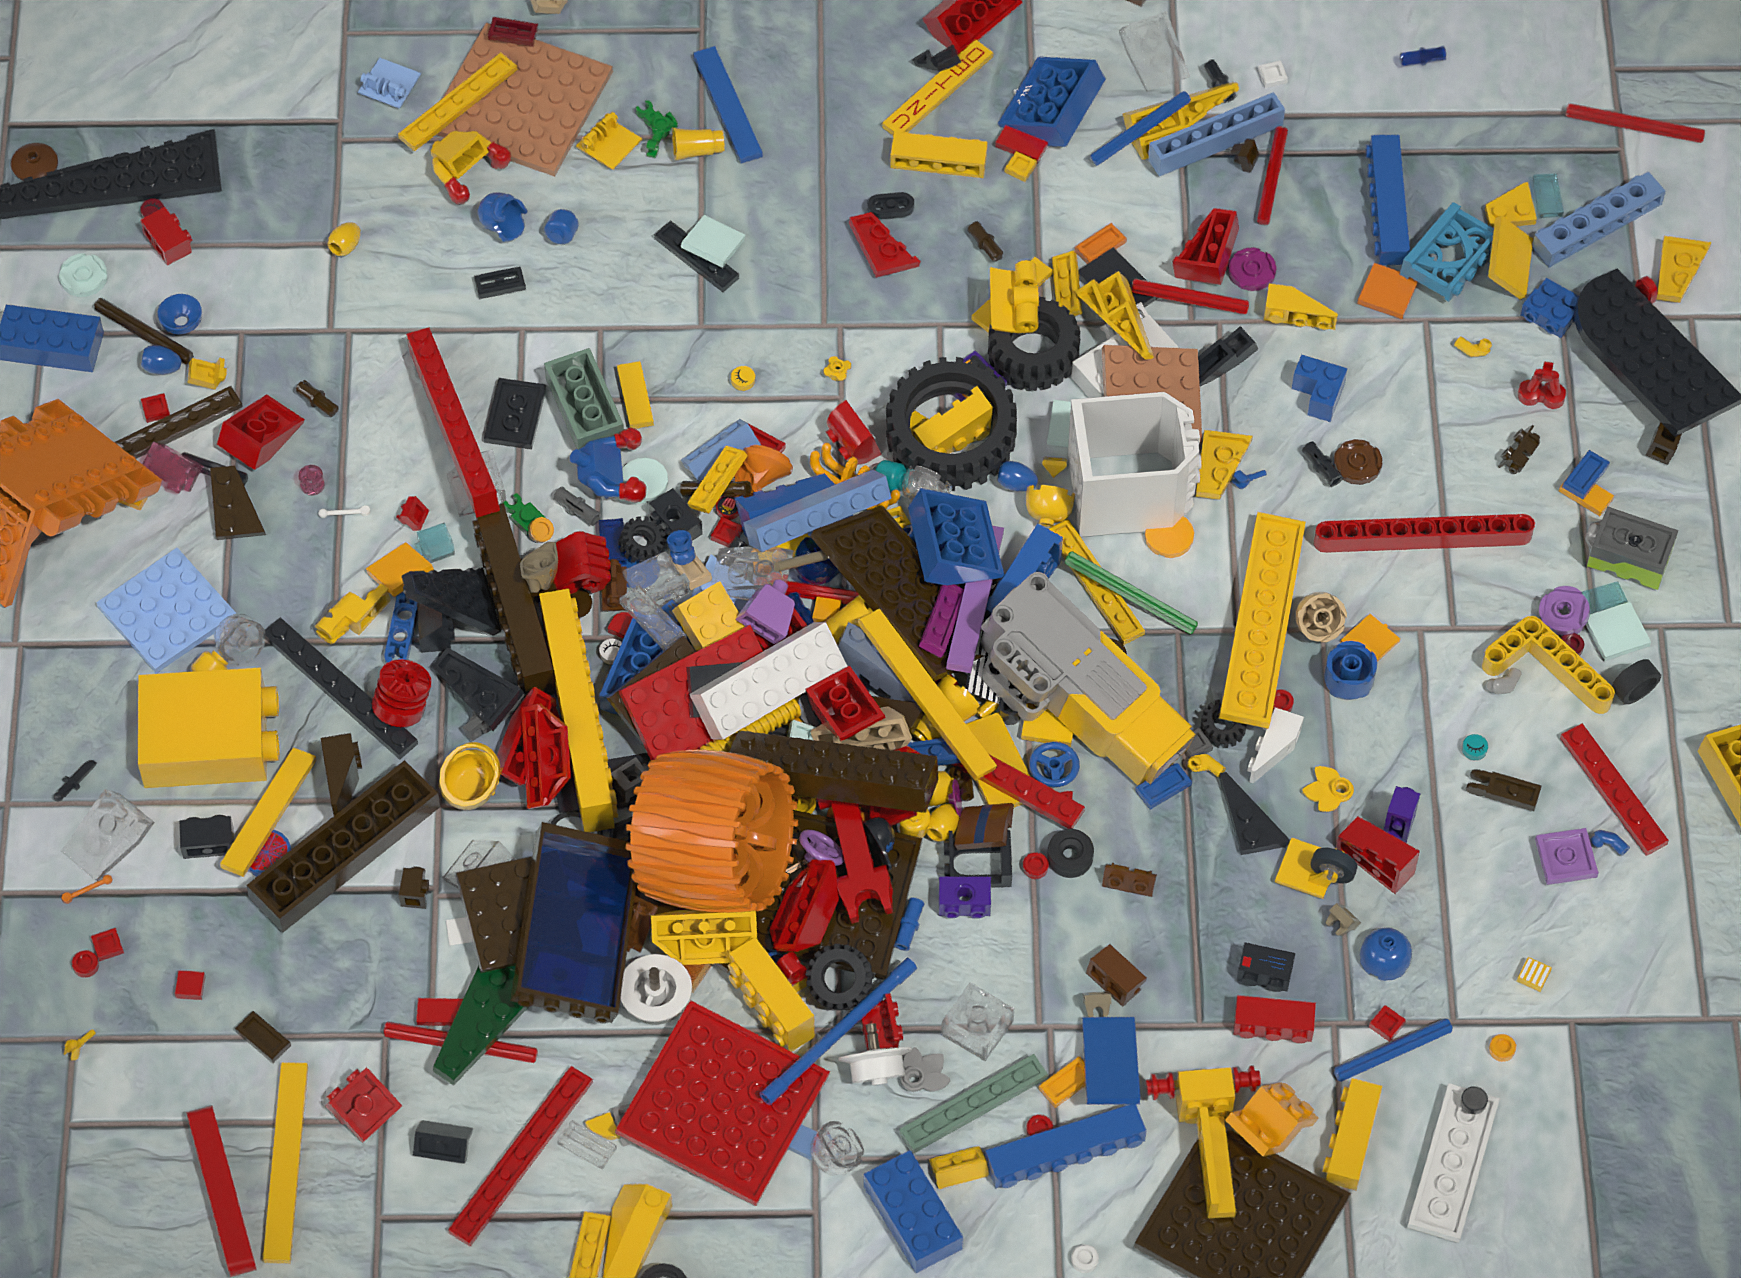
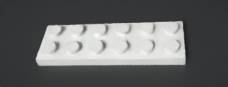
M1448 1083L1407 1228L1459 1243L1500 1098L1487 1095L1488 1103L1486 1109L1480 1114H1470L1462 1108L1460 1102L1462 1093L1466 1088Z

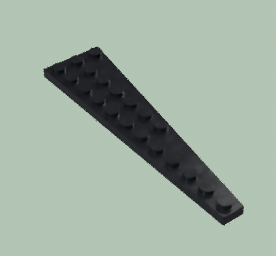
M215 129L188 135L186 139L176 142L172 140L165 141L164 145L150 148V146L142 147L141 151L130 154L123 152L111 157H104L50 171L43 177L33 179L31 176L24 178V182L12 185L9 182L1 184L0 219L222 191Z

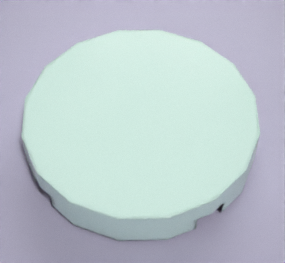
M79 253L63 262L59 279L67 293L77 297H88L98 293L107 282L108 273L104 262L98 256Z
M637 458L628 462L622 468L623 483H626L631 477H637L639 480L644 481L647 486L645 499L637 503L641 504L654 500L666 492L668 473L657 460Z

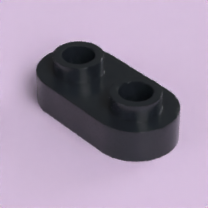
M906 192L875 194L868 199L867 211L868 213L872 212L878 219L906 217L914 211V198Z

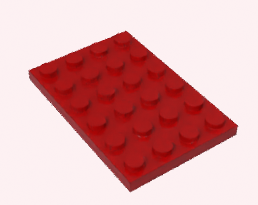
M746 625L618 691L651 760H656V757L660 754L700 750L702 746L707 747L708 742L714 743V739H711L701 717H690L687 667L746 662L762 653L763 650L751 625Z

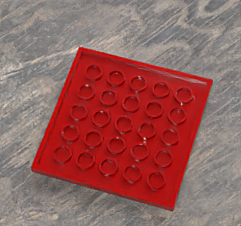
M690 1000L618 1124L615 1133L757 1206L797 1131L803 1124L828 1079L830 1071L813 1063L771 1105H768L763 1101L760 1093L772 1081L790 1068L801 1056Z

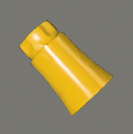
M673 128L672 145L675 161L723 152V130Z

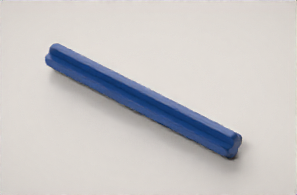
M1182 91L1092 153L1090 158L1096 166L1100 165L1190 103L1191 98L1188 93Z
M1444 1018L1335 1067L1334 1074L1339 1082L1347 1080L1451 1033L1453 1029L1449 1019Z

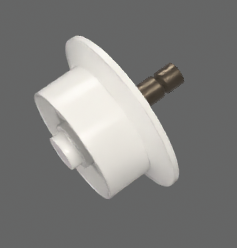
M876 1023L866 1024L869 1051L839 1058L841 1062L850 1063L853 1083L871 1082L872 1086L887 1084V1079L905 1076L902 1055L911 1051L912 1047L880 1049L878 1034L876 1033Z

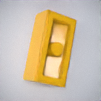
M980 1146L929 1159L938 1189L984 1178L989 1175L987 1160Z

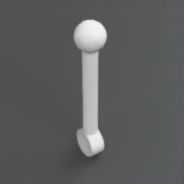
M362 506L360 509L331 511L320 509L318 515L321 518H326L328 515L346 514L368 516L370 508Z

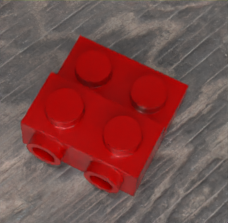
M367 1067L362 1072L356 1069L346 1078L349 1084L342 1090L339 1087L335 1088L327 1096L329 1102L325 1105L342 1125L345 1124L362 1143L402 1107L401 1103Z

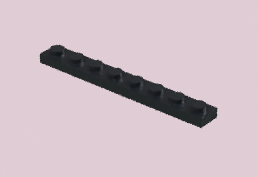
M281 617L262 632V636L267 642L399 760L418 745L417 738L404 727L391 726L382 722L372 709V698Z

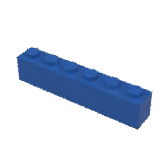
M1371 135L1370 144H1367L1365 147L1366 159H1370V164H1367V177L1372 179V183H1369V197H1373L1370 213L1371 217H1375V222L1372 223V235L1377 236V242H1374V256H1378L1379 265H1402L1404 258L1410 253L1400 136Z
M1130 1104L985 1150V1158L995 1189L1000 1187L1010 1188L1025 1179L1035 1180L1050 1171L1060 1172L1075 1163L1085 1164L1100 1155L1110 1156L1125 1147H1138L1145 1141L1147 1130L1137 1105Z

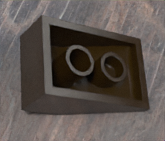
M351 733L320 738L333 816L350 804L359 781L358 769H362L358 741H352Z

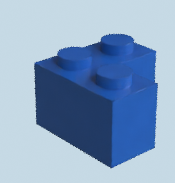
M1301 354L1294 372L1292 389L1311 395L1308 416L1331 422L1345 385L1348 368Z

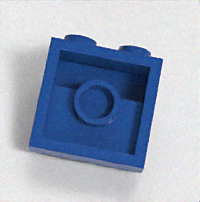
M1546 277L1538 289L1535 288L1523 303L1520 315L1527 321L1544 328L1548 333L1562 338L1575 321L1574 311L1579 296Z

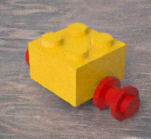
M1253 1065L1243 1072H1239L1237 1067H1232V1070L1231 1067L1180 1071L1178 1072L1177 1080H1174L1172 1072H1168L1166 1078L1159 1079L1155 1074H1150V1079L1146 1080L1147 1096L1152 1095L1153 1100H1157L1160 1094H1167L1170 1099L1176 1098L1179 1122L1196 1124L1199 1107H1208V1116H1224L1225 1121L1229 1114L1233 1112L1235 1094L1239 1093L1243 1087H1249L1251 1092H1256V1086H1261L1260 1071L1255 1070Z

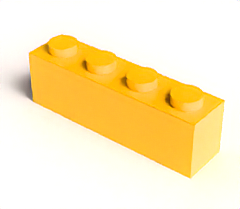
M894 132L890 168L984 178L988 142L977 139L940 137L931 134L921 135L909 132Z
M1351 1078L1349 1087L1344 1086L1340 1100L1345 1102L1344 1110L1338 1109L1334 1124L1339 1126L1338 1133H1332L1328 1147L1333 1149L1332 1157L1326 1156L1322 1171L1327 1173V1181L1340 1187L1357 1190L1383 1086Z

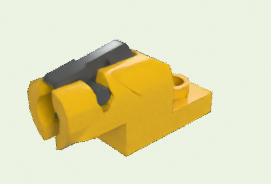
M380 584L375 590L372 589L367 594L365 600L349 592L339 601H331L315 624L317 635L330 644H334L349 629L360 635L391 601L389 588Z

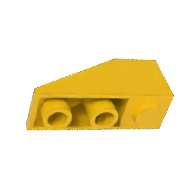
M1269 283L1264 321L1294 324L1299 327H1316L1322 330H1335L1338 316L1336 312L1292 286Z

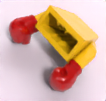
M453 131L443 140L434 142L431 149L433 170L444 183L450 199L456 204H465L470 198L468 187L464 184L461 185L457 180L485 155L491 159V166L495 169H504L511 161V152L506 147L496 144L494 141L490 142L477 131Z

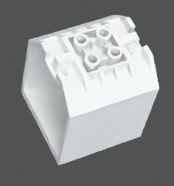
M1165 392L1071 400L1067 456L1072 490L1075 493L1074 504L1080 537L1144 532L1146 529L1173 527L1182 516H1185L1193 508L1196 483H1200L1199 469H1201V456L1199 454V430L1192 429L1191 424L1194 423L1192 409ZM1158 452L1170 460L1173 470L1092 476L1090 458Z

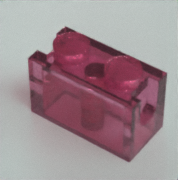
M157 442L152 443L143 462L145 467L168 483L167 488L177 493H180L183 489L191 492L203 465L169 446Z

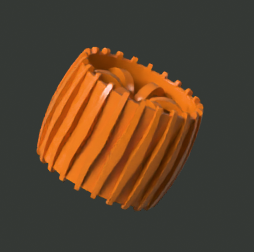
M714 750L669 752L658 755L656 760H651L648 763L649 770L643 771L640 776L643 780L641 787H635L634 789L637 799L635 805H630L629 811L633 812L632 825H627L626 830L631 831V843H626V849L631 851L632 858L628 860V867L634 869L631 877L634 882L639 883L637 888L645 893L646 896L658 901L701 912L742 913L765 910L768 905H772L775 902L774 896L780 895L782 892L781 882L788 880L789 875L785 873L788 864H793L794 860L793 857H790L792 844H797V839H793V826H798V820L793 819V810L797 809V802L793 801L791 797L795 790L793 786L788 785L790 778L787 774L783 773L784 770L781 767L753 757Z

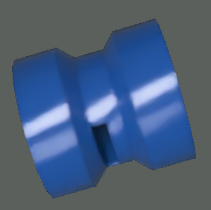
M678 530L668 536L667 543L671 550L672 562L677 565H685L695 559L696 554L694 546H692L691 534L688 531Z

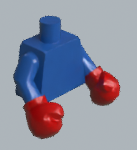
M627 428L614 434V436L589 441L581 449L572 451L570 462L577 465L579 481L589 487L597 496L606 499L609 497H619V500L634 503L642 502L646 497L647 486L644 481L639 480L637 477H631L626 483H623L621 448L636 450L640 447L642 436L636 428Z

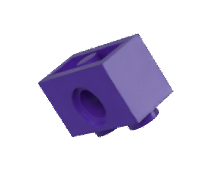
M1396 786L1387 811L1383 830L1407 843L1421 793L1415 792L1409 787Z
M939 877V916L947 918L971 916L977 919L990 916L991 877ZM965 896L969 897L970 900L962 901L959 898Z

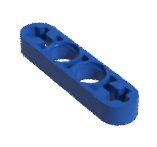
M404 591L396 596L385 649V663L395 658L396 649H399L400 658L397 660L409 659L418 610L416 601L410 599V603H406ZM402 611L412 613V616L407 620H402L398 617ZM399 632L408 635L404 641H396L394 636Z

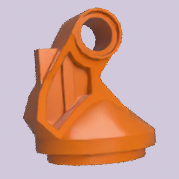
M750 445V447L743 449L748 456L734 478L735 481H749L751 483L752 492L749 496L751 497L754 492L761 491L763 487L772 482L790 476L793 466L789 458L777 450L762 445Z

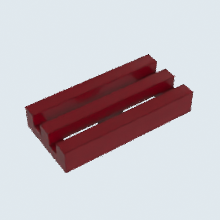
M493 17L488 31V40L533 47L536 32L539 29L538 24Z

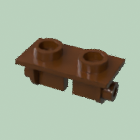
M611 559V568L608 570L611 574V580L602 590V611L627 610V566H621L617 559Z
M1113 862L1111 865H1105L1102 887L1149 897L1153 896L1157 874H1153L1151 870L1134 869V871H1130V867L1116 865Z
M638 896L634 898L627 952H630L631 949L638 952L642 951L651 928V915H656L658 906Z

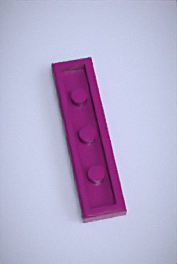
M955 584L941 586L919 647L940 658L943 656L959 614L964 589Z

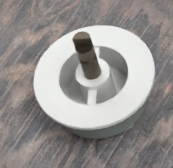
M659 954L646 955L630 963L624 970L620 1000L625 1009L638 1020L651 1025L664 1024L676 1018L688 1004L692 993L691 978L686 968L674 958Z

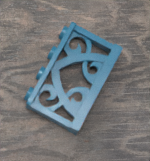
M1452 202L1404 258L1400 275L1406 279L1411 277L1444 296L1445 300L1449 302L1454 295L1459 296L1464 288V283L1466 281L1470 282L1475 276L1477 268L1479 266L1483 267L1487 262L1492 249L1494 228L1462 211L1460 205ZM1450 234L1453 239H1447L1445 235ZM1472 234H1477V235H1478V236H1473V237L1469 238V236L1472 235ZM1480 237L1486 240L1484 244H1477L1476 241L1480 240ZM1460 242L1465 259L1442 262V251L1437 244L1451 246ZM1430 253L1435 254L1437 256V261H1434L1435 257H1429L1428 255ZM1437 272H1442V278L1444 280H1446V276L1448 275L1452 276L1454 279L1451 282L1447 283L1437 277Z

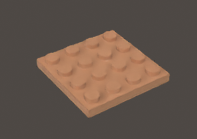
M1104 345L1102 347L1104 397L1165 392L1193 410L1194 423L1191 424L1192 429L1199 430L1200 445L1202 443L1198 349L1151 347L1154 358L1144 359L1131 346Z

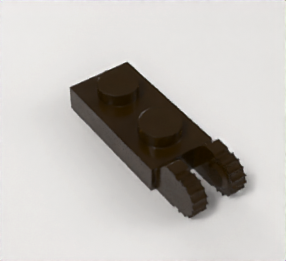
M1472 769L1471 779L1481 783L1489 782V785L1470 782L1466 787L1467 792L1479 797L1485 796L1492 800L1535 811L1542 785L1494 771L1491 773L1480 769Z

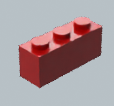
M1237 995L1233 1035H1239L1247 1039L1263 1037L1270 1041H1278L1280 1039L1292 1040L1299 1044L1312 1042L1316 1003Z

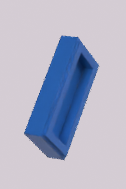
M1589 450L1565 480L1562 488L1584 499L1607 470L1610 462Z
M1177 762L1159 775L1151 785L1145 781L1136 786L1135 791L1151 810L1191 786L1192 780Z

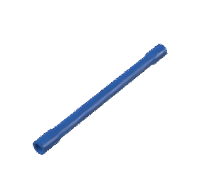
M910 958L902 961L880 985L760 1093L763 1101L771 1105L800 1075L885 998V994L890 993L917 970L916 964Z

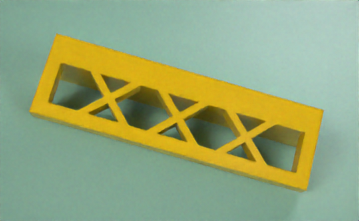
M1199 1107L1197 1130L1208 1218L1235 1217L1236 1210L1224 1116H1208V1107Z

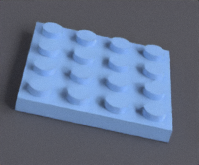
M175 548L96 602L98 609L156 674L237 618L236 612L178 548Z

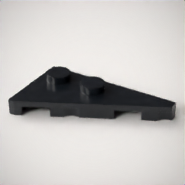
M1227 772L1220 773V782L1241 855L1288 847L1289 838Z

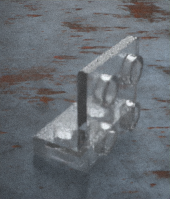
M667 552L656 555L623 571V576L644 614L664 605L671 598L676 600L689 594V579L685 573L679 575Z

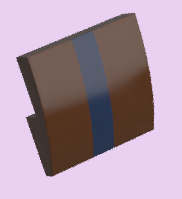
M1013 803L964 807L959 818L954 846L958 850L1006 846L1008 828H1012Z

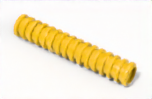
M792 699L740 729V731L768 734V731L774 732L775 728L779 729L781 727V724L786 725L788 720L792 721L795 717H800L801 708L798 702ZM738 731L723 740L714 739V743L708 742L707 747L702 746L700 750L730 752Z

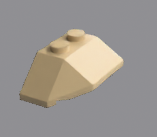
M890 707L880 708L885 714V719L843 741L834 736L823 724L811 730L813 740L893 751L908 745L912 737L904 716Z

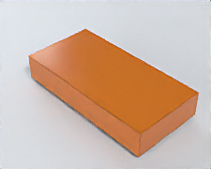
M1110 223L1075 246V253L1088 264L1112 247L1115 249L1126 243L1127 238Z

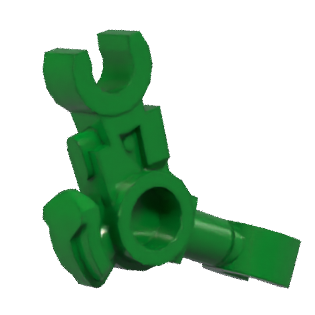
M646 100V110L636 106V115L644 119V123L652 129L653 136L647 142L646 148L648 152L646 155L656 158L661 139L668 136L672 128H677L678 123L671 112L663 116L659 110L654 111L651 101Z

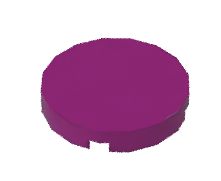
M1252 247L1237 251L1230 260L1228 270L1229 277L1239 288L1248 291H1260L1267 288L1269 283L1271 284L1274 281L1277 268L1271 254Z

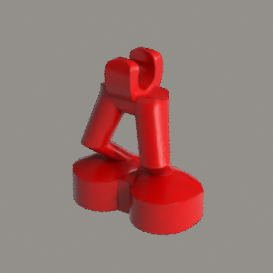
M1544 361L1543 368L1536 369L1531 380H1524L1520 383L1518 399L1522 404L1533 406L1540 402L1550 409L1562 407L1566 397V389L1559 382L1558 372L1553 371V362Z

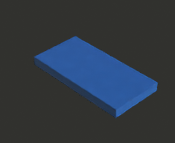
M1082 1017L1087 1105L1140 1104L1135 1017Z

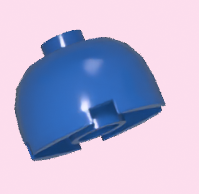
M1390 927L1371 931L1364 939L1360 949V963L1365 972L1369 975L1371 973L1377 976V979L1382 981L1395 980L1402 977L1412 960V949L1408 938L1399 930Z

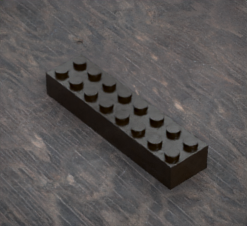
M501 503L499 504L500 511L477 517L476 520L472 521L476 546L480 549L481 563L487 573L486 579L489 589L492 590L495 610L497 609L499 614V625L501 630L504 631L506 649L510 651V661L513 672H516L517 686L522 689L525 695H528L533 687L540 689L548 695L556 694L552 663L528 583L521 575V559L505 505Z
M740 730L730 749L731 753L753 757L781 767L784 770L783 773L787 774L790 778L788 785L794 787L795 793L792 795L926 813L939 780L937 756Z
M404 760L248 883L246 886L250 900L282 933L285 932L440 808L438 792Z

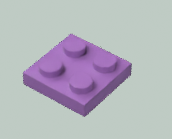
M1586 828L1536 835L1535 842L1547 885L1598 877V869Z

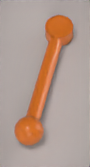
M107 874L103 876V879L71 894L69 892L64 893L61 897L62 901L65 904H69L74 897L103 884H111L113 879Z

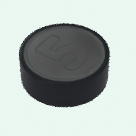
M1468 1087L1462 1093L1461 1106L1467 1113L1480 1114L1486 1109L1488 1103L1487 1093L1480 1087Z

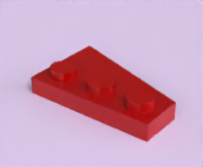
M872 212L849 218L848 224L875 277L920 266L921 261L916 256L912 257L906 251V246L901 241L897 242L889 234L890 230Z

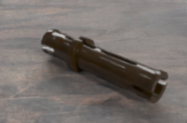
M703 479L700 481H682L680 485L681 495L684 497L692 496ZM731 481L721 496L749 497L752 492L751 483L749 481Z

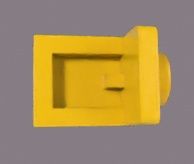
M220 357L216 363L192 358L189 362L188 383L215 390L220 382H224L227 375V368L224 367L225 358Z

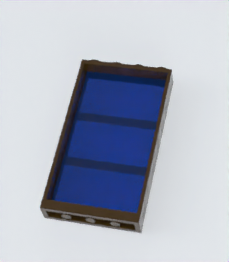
M541 822L535 834L510 1001L518 1002L519 1005L524 1007H541L547 1012L559 1011L568 1013L574 1018H591L602 1024L614 1021L619 1013L636 891V882L631 877L634 869L628 867V860L632 859L631 851L626 849V843L631 842Z

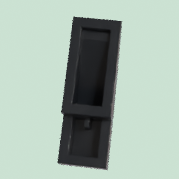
M1241 326L1224 340L1219 338L1198 356L1200 387L1232 370L1259 349L1256 342Z

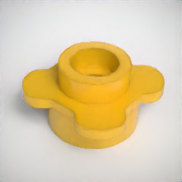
M832 356L829 358L828 366L824 368V374L834 381L845 380L847 370L851 369V362L848 360L842 361L838 357Z

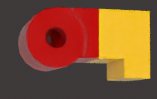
M790 952L780 958L776 965L796 992L807 987V969L799 962L796 954Z

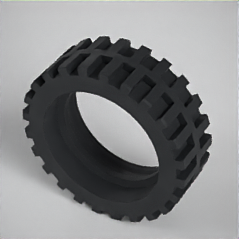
M946 357L939 358V363L931 364L930 360L923 362L922 369L917 370L916 367H913L909 370V377L907 379L901 377L897 381V390L892 389L889 395L890 403L886 405V437L889 452H893V461L902 463L909 476L914 474L916 482L921 485L926 481L931 483L932 489L936 490L939 489V485L948 486V491H955V486L964 485L965 490L971 489L972 483L979 481L980 485L986 483L987 475L990 473L996 476L1000 470V463L1009 461L1010 451L1014 452L1015 438L1017 436L1016 403H1013V393L1011 389L1005 390V380L1001 376L997 379L994 378V370L990 367H987L985 370L981 369L980 362L972 360L971 364L963 363L962 357H956V361L947 362ZM978 386L993 407L991 435L981 445L966 452L948 454L931 450L919 443L911 433L910 419L912 413L922 403L937 396L955 395V393L971 396L973 394L971 390Z

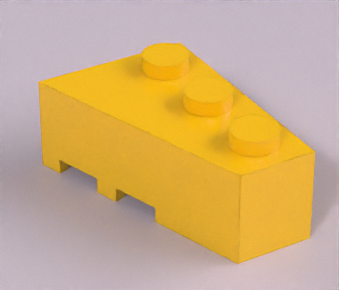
M978 386L971 390L973 393L962 402L958 399L952 403L954 407L941 416L938 412L913 430V437L925 447L937 452L950 454L954 451L963 450L968 444L976 440L981 441L990 434L993 407Z

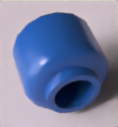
M566 209L555 210L546 222L545 234L556 244H568L574 238L579 222L573 212Z

